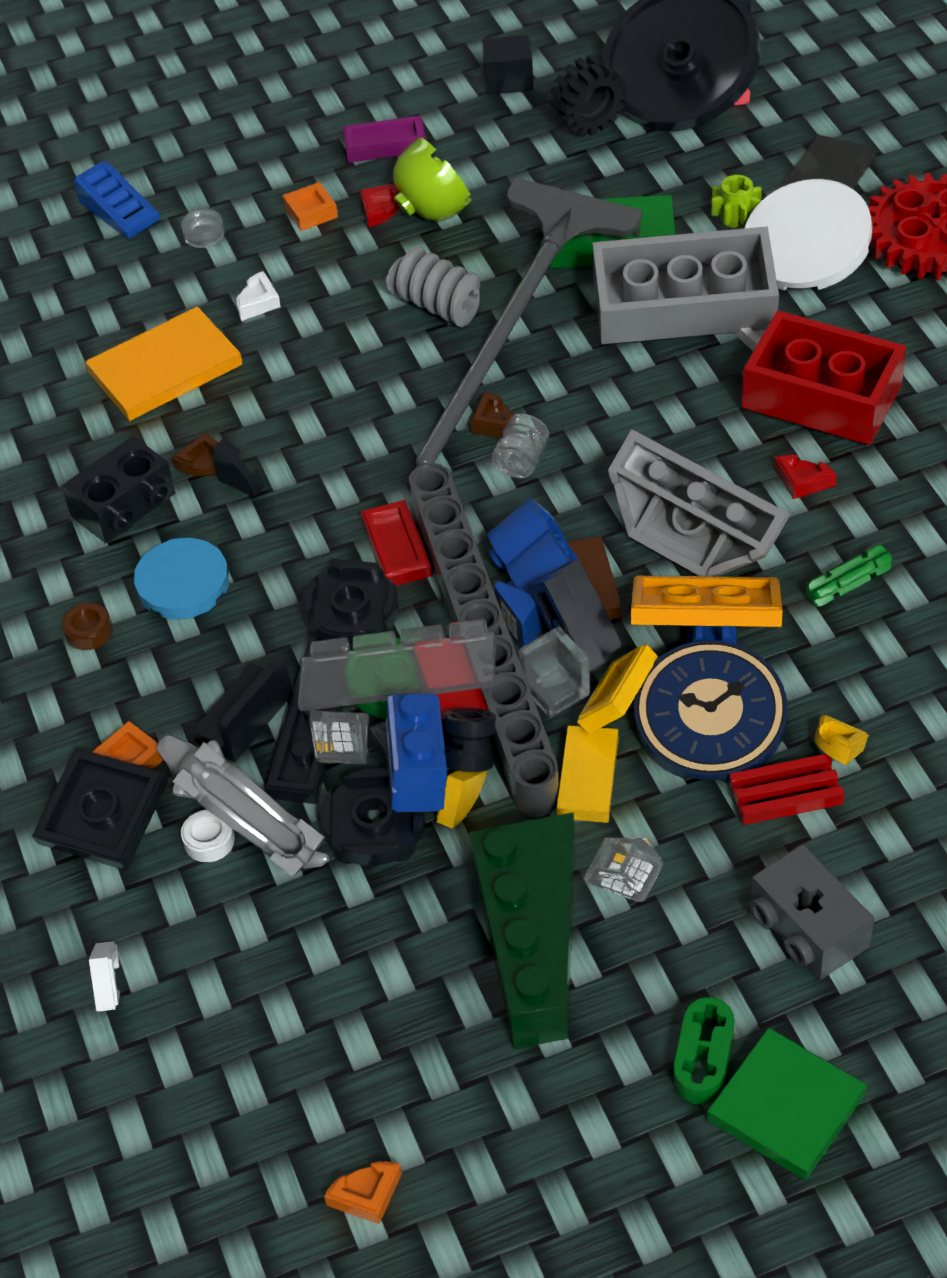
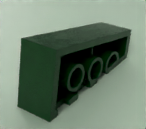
M574 812L469 832L473 870L513 1048L519 1049L568 1039L575 864Z

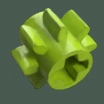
M743 175L726 177L722 181L721 187H712L711 215L720 216L721 222L728 227H744L752 211L761 202L762 188H753V182Z

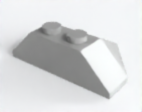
M632 429L608 469L611 482L615 487L618 505L628 536L698 576L719 577L765 558L790 517L788 512Z

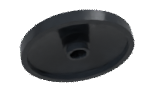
M638 0L615 23L606 40L602 58L627 83L628 87L625 88L628 92L627 99L621 100L625 104L621 112L626 117L647 128L676 131L696 127L715 119L741 98L757 71L761 43L753 16L742 0Z

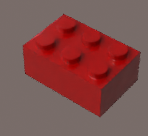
M777 310L744 367L742 408L872 445L902 386L906 346Z

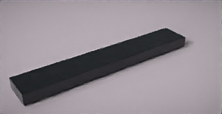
M331 559L329 566L330 568L337 564L359 562L378 567V563ZM310 632L265 788L266 793L274 800L309 804L318 803L330 757H319L312 717L341 718L348 692L346 672L350 659L359 651L360 646L341 647L328 644Z

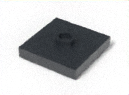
M75 748L32 838L39 845L127 871L169 779L160 771Z

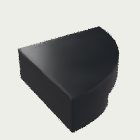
M221 439L212 449L218 480L255 498L264 488L259 472L256 468L250 472L247 466L237 457L241 451Z

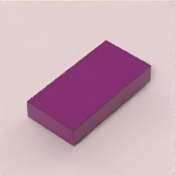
M421 116L343 127L348 163L400 156L418 137L426 140Z

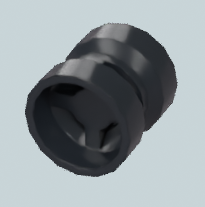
M455 708L445 712L444 730L449 734V742L444 746L447 768L462 772H481L493 767L494 749L489 745L490 736L495 733L496 715L493 712L479 708Z

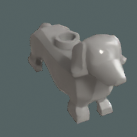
M169 735L159 740L157 750L176 776L172 781L175 783L172 788L173 795L195 799L234 831L261 849L270 857L269 859L292 878L301 868L320 867L329 861L327 853L316 851L325 837L302 819L299 820L290 814L239 769L226 761L216 740H212L207 744L203 743L200 748Z

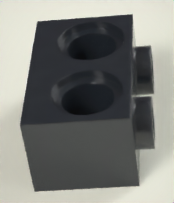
M135 436L128 438L62 485L71 517L105 544L121 532L128 530L132 524L157 506L165 503L168 498L176 493L168 461Z

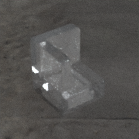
M560 626L519 650V661L533 699L549 718L590 695L589 658Z

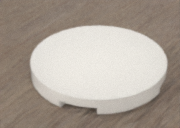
M810 179L788 184L764 198L752 211L745 228L768 226L778 289L785 291L787 288L817 286L818 290L845 279L861 265L869 252L868 246L872 237L873 223L866 202L855 190L832 180Z

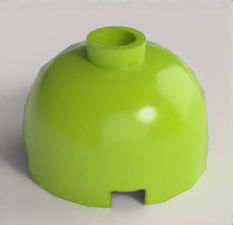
M418 137L401 153L393 168V182L399 192L394 197V200L409 217L417 213L427 221L439 222L448 220L460 213L472 202V199L469 198L471 194L452 166L446 160L442 162L436 156L432 158L430 155L436 149L424 138Z

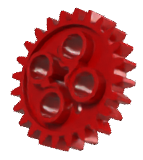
M930 173L925 174L924 181H918L916 177L909 175L907 184L894 179L892 189L881 186L879 196H871L868 206L873 223L872 237L868 248H874L873 257L875 259L886 257L885 267L887 268L897 264L902 265V275L913 269L917 270L918 279H922L926 272H932L935 279L940 280L942 272H947V174H943L939 181L933 180Z

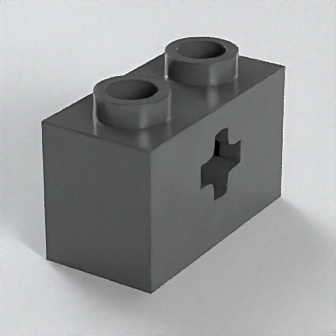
M803 844L752 876L750 910L754 918L764 929L769 930L771 928L785 943V948L792 960L800 967L807 966L819 980H822L871 946L874 917Z

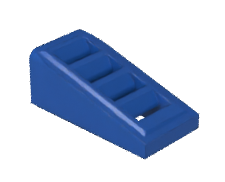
M101 161L74 179L79 203L127 239L160 220L159 213L106 161ZM134 211L137 212L132 216L128 217L127 219H124V217L129 215L130 213Z

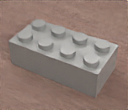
M768 226L593 242V276L601 344L739 332L741 328H751L753 331L765 330L778 310L779 292Z

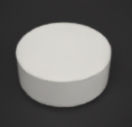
M207 809L189 816L181 828L184 849L196 861H217L231 851L235 842L233 829Z

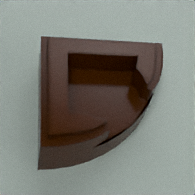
M483 391L470 422L471 433L515 441L516 421L514 413L512 414L511 410L503 404L502 398Z
M207 433L202 434L172 456L174 468L182 473L194 476L217 474L212 449L219 442Z

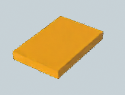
M197 306L85 361L89 375L128 421H131L243 365L241 353Z
M636 575L633 580L631 625L782 627V602L779 579L777 577Z

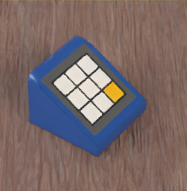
M498 581L494 586L495 596L509 634L519 648L527 652L543 630L542 615L530 593Z

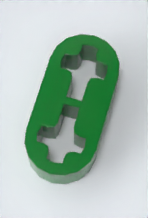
M703 997L695 1000L688 1006L684 1014L674 1061V1087L682 1099L692 1104L713 1102L718 1098L725 1085L734 1038V1014L730 1006L714 997ZM706 1019L716 1020L711 1042L701 1040L702 1026ZM698 1059L707 1060V1076L704 1077L702 1083L692 1082L691 1075L696 1070Z

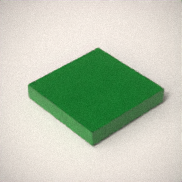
M768 1028L707 1111V1121L806 1181L865 1096L867 1085Z

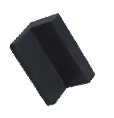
M579 560L572 561L527 586L571 673L586 672L606 662L603 658L604 656L621 647V641Z
M276 655L265 669L250 663L192 730L195 743L202 745L203 743L207 744L212 740H216L220 745L223 756L236 762L292 696L293 691L287 660Z

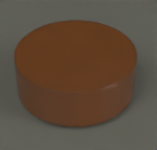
M96 603L76 605L65 614L62 620V628L68 644L79 650L96 649L105 644L112 635L113 627L109 613L103 606Z

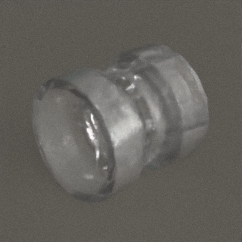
M515 414L510 417L503 430V438L499 439L492 453V461L502 473L510 477L527 478L531 476L539 462V454L544 451L550 439L547 426L540 419L532 415Z

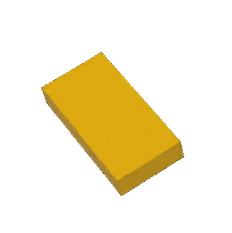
M648 644L632 650L610 664L578 717L577 722L588 734L625 715L658 658Z
M568 726L557 802V815L574 812V820L609 823L619 741L618 729L600 728L588 734L582 726Z

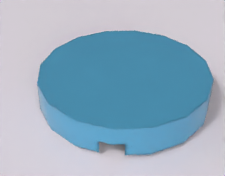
M191 537L171 539L154 546L141 557L134 571V586L141 604L150 612L151 608L154 611L160 612L161 617L172 620L193 618L208 612L217 605L216 599L221 596L222 592L225 595L229 588V570L221 551L208 541Z

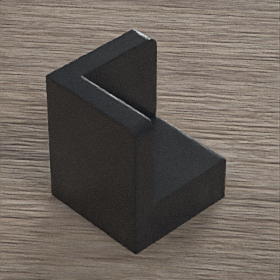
M519 35L482 39L487 95L532 91L534 89L533 62L529 36Z

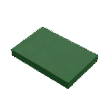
M672 195L601 199L643 210L640 236L635 237L634 234H631L630 236L620 237L613 234L589 233L573 237L564 243L561 252L555 256L550 264V268L593 266V242L675 235Z

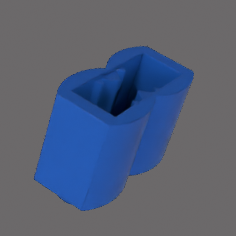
M531 497L488 533V538L493 546L489 551L491 558L512 579L507 585L530 593L528 585L572 561L579 560L567 543L561 528L552 515Z

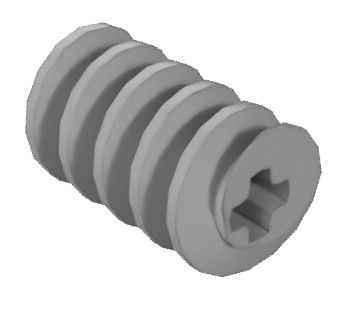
M416 246L410 249L405 256L399 257L391 266L386 278V286L390 293L399 295L402 299L413 302L418 307L426 308L428 312L440 315L444 320L453 321L459 327L470 324L480 304L479 290L481 279L478 274L472 272L467 274L465 268L461 266L453 267L451 261L440 260L438 255L434 253L427 254L422 247Z

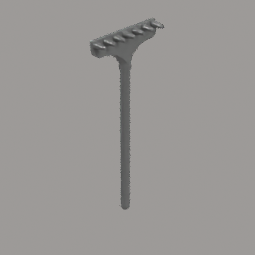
M517 177L514 178L508 189V202L511 207L525 211L541 220L544 231L541 247L418 454L415 462L416 467L424 463H435L550 264L555 256L561 252L564 243L573 237L589 233L613 234L620 237L634 234L635 237H639L643 210Z

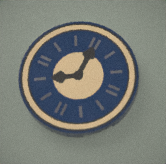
M718 640L687 643L663 654L654 662L653 667L637 692L634 702L635 726L644 749L658 765L683 779L688 776L703 780L723 779L724 782H728L730 773L763 766L778 749L783 739L787 722L788 704L785 689L779 676L770 664L758 654L743 646Z

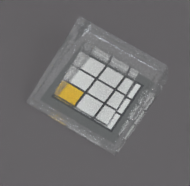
M310 710L309 721L316 762L366 764L369 714Z
M605 838L584 879L591 885L634 901L644 902L663 867V860L647 838Z

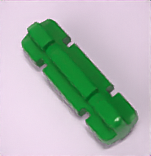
M875 545L862 552L864 557L858 554L826 571L827 577L820 574L807 581L805 584L807 599L815 607H821L834 600L833 594L840 597L872 580L871 574L873 577H877L887 572L892 567L890 552H887L883 545Z

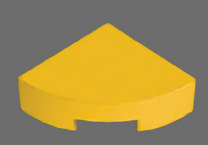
M822 715L814 739L823 752L838 762L847 765L864 751L869 735L866 734L867 732L830 716Z
M488 770L481 772L456 771L447 775L444 809L438 810V823L453 829L467 816L480 794Z

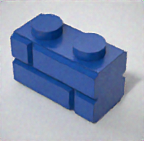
M393 694L387 697L385 727L391 809L397 812H435L444 809L447 765L444 754L445 748L439 696L434 694Z

